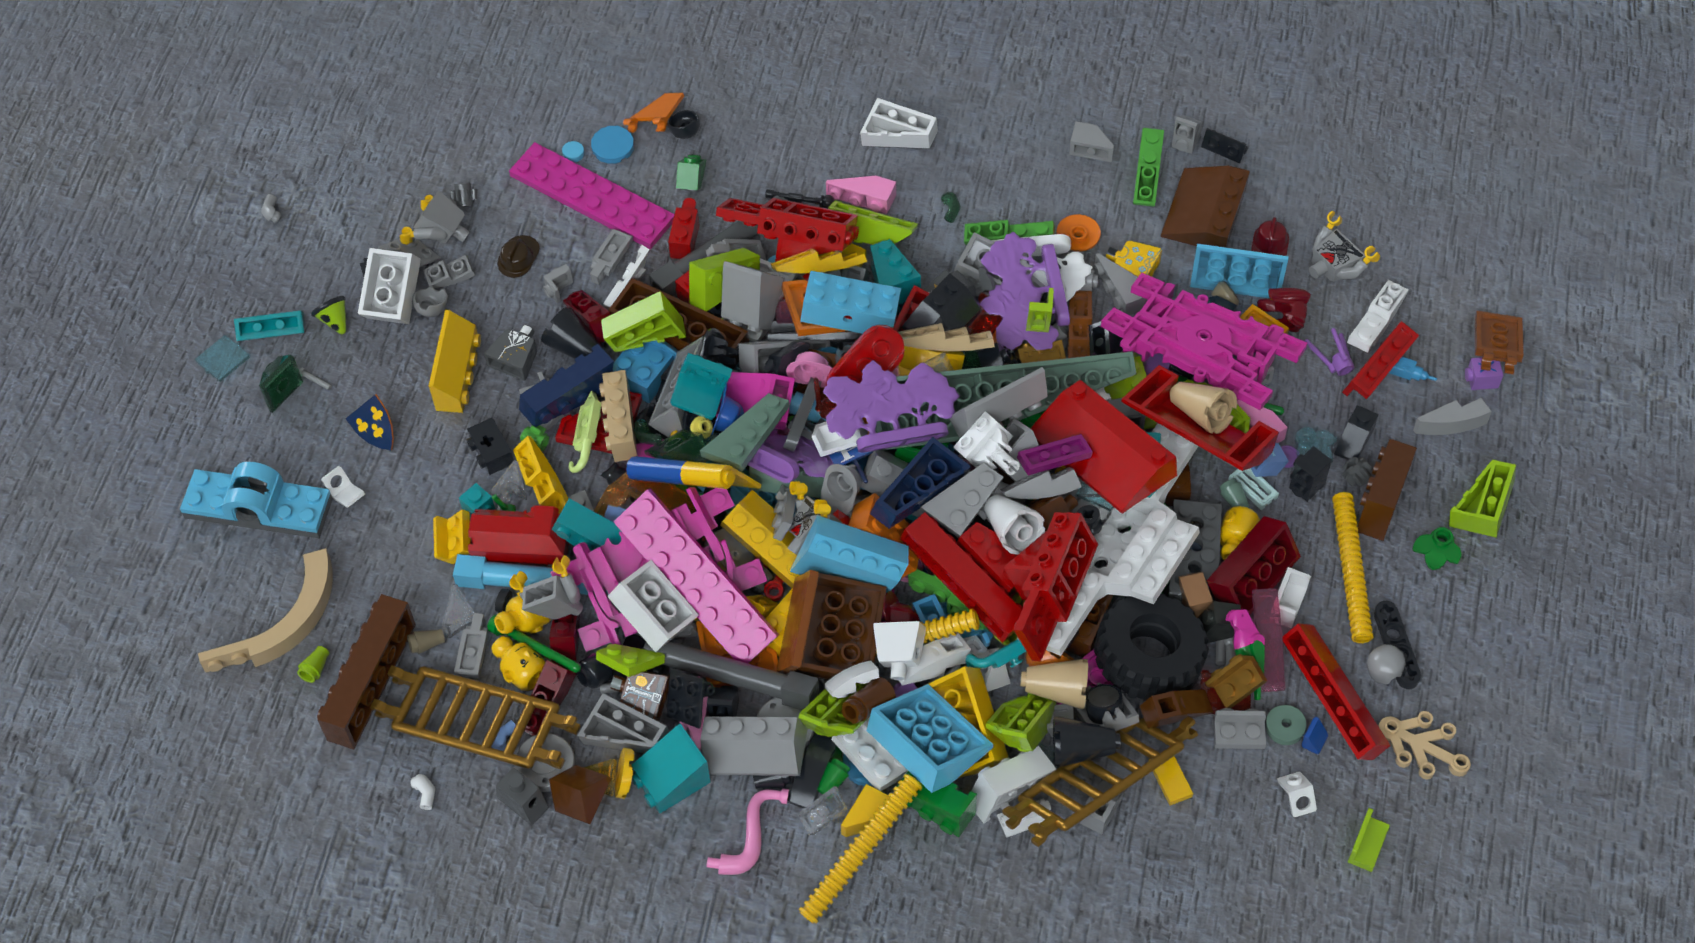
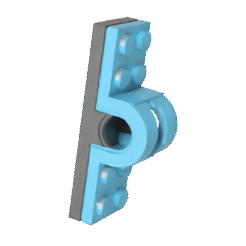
M242 462L237 467H234L232 475L194 469L180 510L186 519L319 539L333 498L329 489L285 483L281 475L267 465L257 462Z

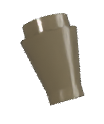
M442 629L412 631V634L407 635L412 654L418 653L419 655L439 644L445 643Z

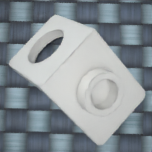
M337 466L321 479L325 487L330 490L332 498L346 508L365 495L363 490L350 482L340 466ZM336 475H340L342 478L341 484L333 488L330 483L331 479Z
M1301 772L1277 778L1280 786L1288 793L1293 817L1317 810L1313 785ZM1306 796L1309 798V804L1305 808H1297L1296 802L1300 797Z

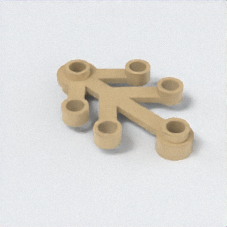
M1422 711L1418 717L1402 721L1395 717H1385L1380 721L1378 726L1386 739L1391 742L1396 755L1395 761L1399 767H1408L1412 760L1411 753L1404 750L1401 741L1403 740L1411 746L1421 778L1431 779L1435 773V767L1432 763L1428 762L1425 752L1448 763L1449 771L1455 776L1460 777L1468 773L1471 763L1467 756L1463 754L1453 755L1430 743L1441 739L1451 740L1456 733V727L1453 724L1444 723L1441 729L1414 735L1406 730L1417 727L1429 728L1433 721L1431 713ZM1425 717L1429 722H1423L1421 718ZM1387 726H1393L1395 730H1390ZM1444 729L1451 730L1452 734L1445 733ZM1404 756L1408 761L1403 762L1399 757ZM1456 761H1462L1465 765L1461 766ZM1423 768H1428L1431 773H1425Z

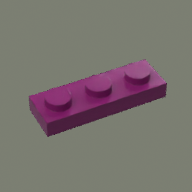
M1082 434L1019 451L1017 459L1029 476L1091 458L1093 451Z

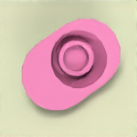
M803 352L797 355L795 362L787 366L786 373L788 377L795 378L797 383L808 384L812 377L822 381L820 387H826V379L832 367L828 365L827 360L816 352Z

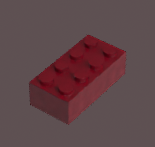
M1263 516L1207 579V583L1217 602L1239 604L1241 609H1246L1249 615H1251L1285 576L1287 568H1292L1301 557L1287 523Z

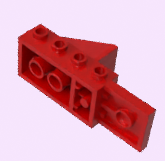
M729 198L716 208V216L723 217L724 221L735 222L738 220L744 222V225L747 226L758 225V234H763L767 239L778 238L775 262L810 249L817 251L818 255L837 250L843 251L854 240H857L859 234V227L856 226L858 215L772 198L766 204Z
M1055 512L1047 531L1006 564L1004 568L1022 600H1026L1021 614L1015 622L1014 632L1032 661H1042L1057 622H1067L1098 547V543L1081 513Z

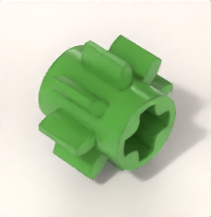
M532 425L523 430L520 441L524 440L527 436H531L540 450L544 451L549 443V436L545 433L546 428L540 425L537 427Z

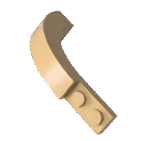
M326 548L303 555L305 577L301 593L293 608L280 622L255 637L198 653L199 661L205 673L210 671L216 672L234 664L240 665L248 660H252L255 667L266 664L289 652L313 630L326 609L332 589L333 570Z

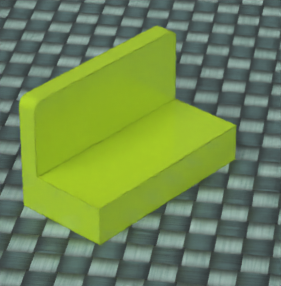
M1049 288L1047 303H1029L1026 331L1049 333L1054 288Z
M1368 808L1348 863L1372 872L1390 825L1372 818L1373 809Z

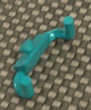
M1016 639L985 658H978L974 654H968L965 661L967 667L987 668L992 666L993 669L999 668L1010 661V667L1012 668L1024 661L1019 658V655L1026 652L1020 640Z

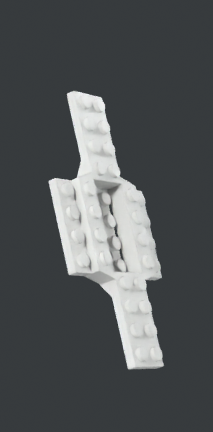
M1157 423L1152 432L1160 433V444L1176 456L1177 476L1160 487L1150 498H1144L1123 514L1116 508L1112 510L1101 531L1095 537L1098 547L1067 622H1057L1047 646V651L1061 656L1097 600L1108 594L1132 596L1151 604L1156 602L1200 533L1198 526L1178 520L1176 513L1164 505L1168 492L1197 450L1198 446ZM1082 486L1075 495L1078 506L1071 512L1077 513V510L1081 507L1093 505L1099 509L1100 519L1103 521L1112 505L1091 487L1086 488ZM1122 525L1131 527V530L1128 532H1118V528ZM1099 560L1108 562L1106 567L1096 568L1094 566Z

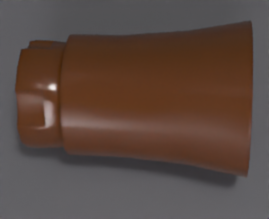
M883 677L872 679L871 682L867 683L842 704L841 712L843 717L852 724L866 720L870 717L872 708L896 698L894 688Z

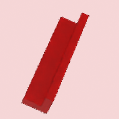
M1401 321L1342 393L1348 396L1354 389L1367 399L1419 335Z

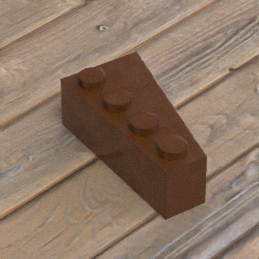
M1389 439L1387 447H1381L1378 455V460H1381V462L1376 461L1372 471V475H1375V477L1370 476L1366 487L1369 493L1364 491L1360 505L1364 506L1357 526L1358 533L1384 541L1417 447L1393 439Z

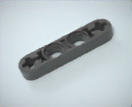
M810 378L783 446L784 449L792 452L795 451L822 381Z

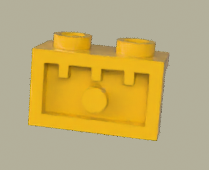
M462 509L448 519L440 516L433 518L434 557L436 559L454 565L457 554L469 555L468 544H471V539L468 537L470 512Z

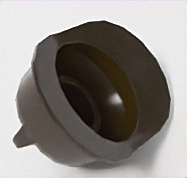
M526 235L515 236L501 248L497 262L499 271L510 278L525 275L532 267L539 253V243L535 238Z

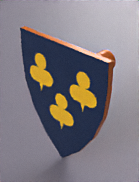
M375 394L350 414L346 420L353 430L369 444L381 449L392 450L394 435L388 410L377 394Z

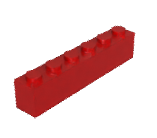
M926 512L904 529L900 540L909 546V549L968 609L973 608L977 612L979 620L1002 643L1005 642L1014 633L1015 622L1018 620L1023 607L1015 603L1008 596L1007 591L1002 586H998L991 579L990 574L985 569L980 568L974 562L973 557L968 552L963 551L956 544V540L950 534H946L939 527L936 519L930 517Z
M1298 623L1281 637L1358 760H1374L1391 746L1314 625Z

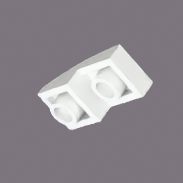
M871 660L859 663L832 677L825 683V689L832 697H847L850 693L856 692V683L866 684L871 682L872 679L879 678V669Z

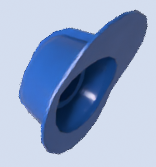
M725 382L719 414L711 435L714 434L715 430L723 432L744 414L742 406L726 396L727 382Z

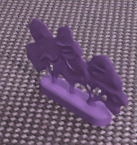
M1015 232L1006 234L1004 240L995 241L990 251L986 252L981 259V263L990 273L1002 278V284L995 285V289L989 291L990 296L985 297L980 302V306L990 315L995 314L1003 317L996 328L997 343L1002 347L1005 346L1010 350H1014L1022 344L1023 340H1027L1036 350L1051 349L1053 347L1052 342L1059 336L1057 329L1050 325L1049 333L1026 331V321L1029 303L1040 302L1041 294L1048 292L1049 288H1054L1052 313L1055 315L1056 323L1060 327L1070 324L1069 310L1053 244L1043 245L1041 248L1043 262L1038 263L1031 256L1037 246L1035 240L1030 237L1020 238ZM1023 253H1028L1029 257L1023 256ZM1020 260L1030 261L1029 265H1033V267L1023 266ZM1027 270H1032L1030 274H1026ZM1038 270L1045 271L1048 286L1035 287L1031 280L1033 273Z
M872 360L862 370L863 380L860 384L849 379L847 376L831 377L824 388L823 393L831 402L837 405L826 416L829 432H836L838 436L846 440L851 438L857 429L864 428L869 431L868 435L862 436L856 441L858 452L861 453L927 442L932 437L937 440L947 436L949 431L946 423L936 422L927 424L926 420L933 413L940 418H952V415L955 413L954 402L960 397L955 388L949 387L946 377L941 373L935 372L933 368L925 363H920L912 369L905 384H900L897 382L895 374L888 370L883 371L881 366ZM924 402H928L929 407L927 412L923 411L924 415H921V405ZM933 405H936L937 410L932 411ZM912 408L917 409V414L912 411ZM904 413L917 417L918 426L900 429L898 423L899 415ZM863 417L866 418L868 424L862 422ZM877 421L892 423L894 430L876 433Z
M775 428L748 463V466L783 483L794 481L799 476V467L803 468L804 472L810 477L825 478L827 468L833 464L829 455L820 457L814 441L800 436L794 452L784 449L783 446L788 435H779L777 433L778 429Z

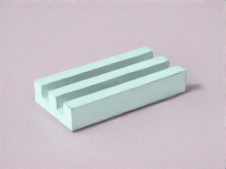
M1251 468L1244 471L1237 469L1229 475L1228 480L1236 478L1237 482H1241L1246 497L1260 510H1263L1265 505H1269L1273 499L1275 500L1279 496V492L1262 477H1255ZM1242 472H1245V473H1246L1248 476H1250L1254 481L1250 480V479H1249L1247 476H1245ZM1258 485L1262 489H1264L1269 495L1267 496L1261 489H1259Z

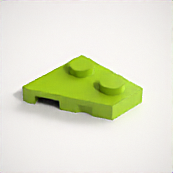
M609 644L607 647L596 651V660L631 677L664 664L665 654L619 644Z

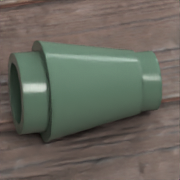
M1236 478L1226 481L1219 487L1221 490L1220 495L1231 507L1244 506L1250 508L1241 482H1237Z

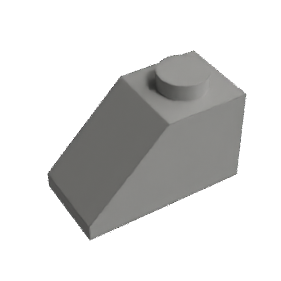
M1076 121L1070 141L1069 155L1112 162L1114 145L1101 129L1094 124Z

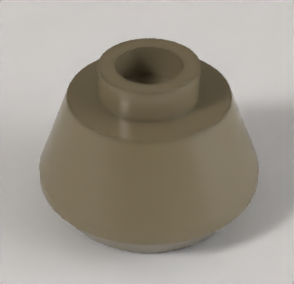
M1225 281L1218 282L1211 293L1212 296L1217 295L1238 306L1239 299Z

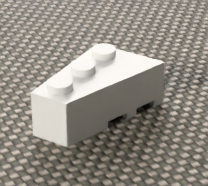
M877 98L860 132L862 146L930 148L938 132L937 118Z
M1039 746L1033 751H1021L1012 759L1009 757L1005 758L998 765L992 768L990 766L985 767L978 773V779L972 792L977 794L976 814L983 824L990 820L991 813L999 808L1003 810L1010 806L1008 804L1010 801L1056 770Z

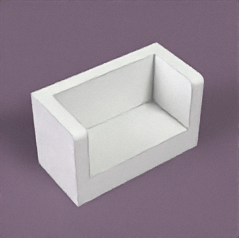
M826 421L815 426L812 439L820 457L857 446V439L867 435L868 431L864 428L857 429L851 438L845 440L838 436L836 432H829Z
M1287 568L1271 609L1270 621L1292 628L1311 578L1309 574Z

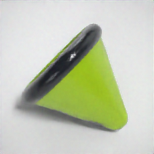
M345 296L332 298L312 311L311 315L313 317H316L339 334L346 333Z

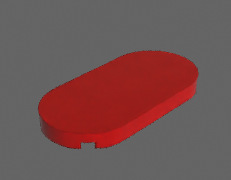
M876 325L867 329L831 369L826 379V386L829 378L844 376L860 384L863 380L862 370L872 360L879 364L883 371L888 370L892 373L904 357L905 350L902 336L894 328L887 325Z

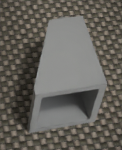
M724 261L721 317L728 318L729 322L736 326L742 327V323L747 324V329L760 333L761 329L770 330L782 290V282H784L785 278Z
M1013 418L1005 428L1013 437L1008 442L1012 451L1009 452L1006 448L1004 451L1014 460L1018 461L1017 455L1019 451L1039 446L1034 432L1017 419ZM993 461L1014 482L1028 476L1021 464L1018 471L1013 466H1010L1016 473L1008 475L1005 470Z

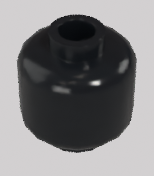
M593 653L579 662L581 670L576 673L579 682L583 686L594 689L612 678L613 668L596 660V653Z

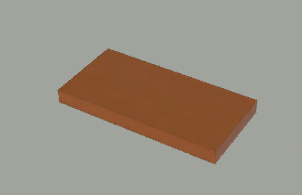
M809 570L794 580L777 672L787 674L790 670H796L802 665L819 577L818 571Z

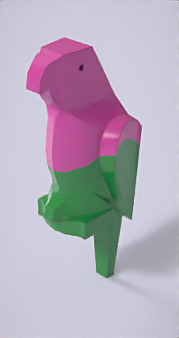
M1246 609L1229 611L1226 615V621H1230L1234 629L1233 647L1235 654L1253 656L1264 674L1265 638L1255 627ZM1261 687L1254 691L1255 700H1260Z

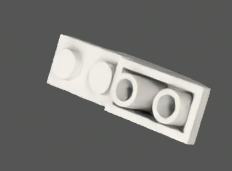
M1388 280L1370 304L1368 312L1349 336L1347 343L1368 353L1385 332L1409 289Z
M957 633L956 636L942 637L940 640L937 639L923 645L919 665L916 667H906L905 680H899V682L903 686L944 676L946 668L965 664V658L968 654H974L978 658H985L988 656L989 650L976 635L962 638Z

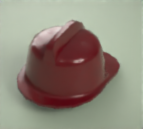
M1276 217L1262 223L1254 233L1251 251L1286 256L1289 234L1285 226L1278 222Z
M892 591L886 593L883 602L886 622L920 621L913 606L900 603Z

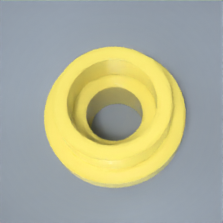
M697 416L691 422L690 429L697 438L706 439L712 434L713 423L710 419Z

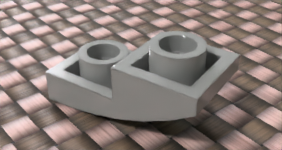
M466 255L448 264H445L442 260L423 270L429 287L433 286L434 288L446 287L476 276Z

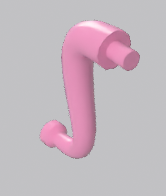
M783 788L781 791L766 789L757 792L751 798L747 807L746 839L743 852L739 855L721 854L720 859L708 857L707 867L719 869V875H738L749 871L756 864L761 853L760 806L766 800H779L781 804H787L789 789Z

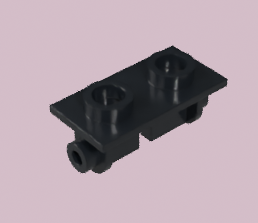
M1209 128L1206 129L1201 145L1202 148L1239 164L1243 154H1246L1248 150L1245 142L1237 141Z

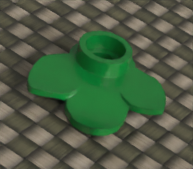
M1445 527L1437 528L1431 534L1419 536L1412 548L1413 552L1425 554V563L1431 570L1440 569L1446 561L1458 564L1462 555L1460 548L1454 543L1452 532Z

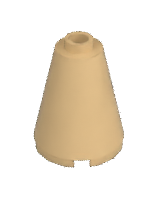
M1178 382L1170 390L1171 402L1209 433H1221L1228 427L1234 417L1230 414L1232 408L1236 409L1237 397L1233 391L1227 388Z
M1088 659L1029 666L1026 672H1021L1020 686L1025 687V692L1078 709H1084L1086 695L1084 694L1086 693L1088 679Z

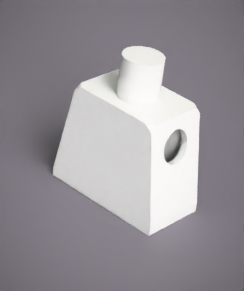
M920 621L874 623L878 661L884 667H891L890 678L892 680H905L906 667H916L920 663L926 627Z

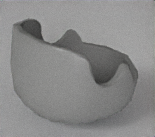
M433 286L427 289H420L414 293L412 305L419 314L426 317H436L445 310L448 294L444 288L437 291Z
M1386 644L1372 650L1367 660L1370 677L1375 682L1390 684L1392 679L1401 677L1406 665L1403 653L1396 646Z

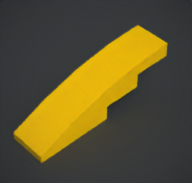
M810 249L771 263V267L777 272L788 273L828 272L867 262L865 254L860 250L842 256L839 251L818 256L817 251Z
M527 436L513 449L527 486L533 487L540 506H554L559 509L560 514L569 498L545 455L533 438Z

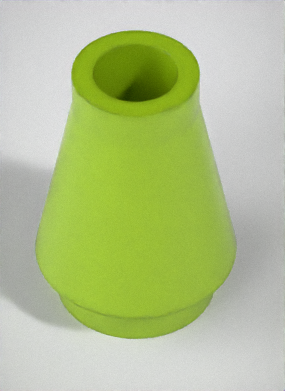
M317 646L298 665L299 670L297 673L299 677L309 683L318 680L326 659L330 654L329 651L322 646Z

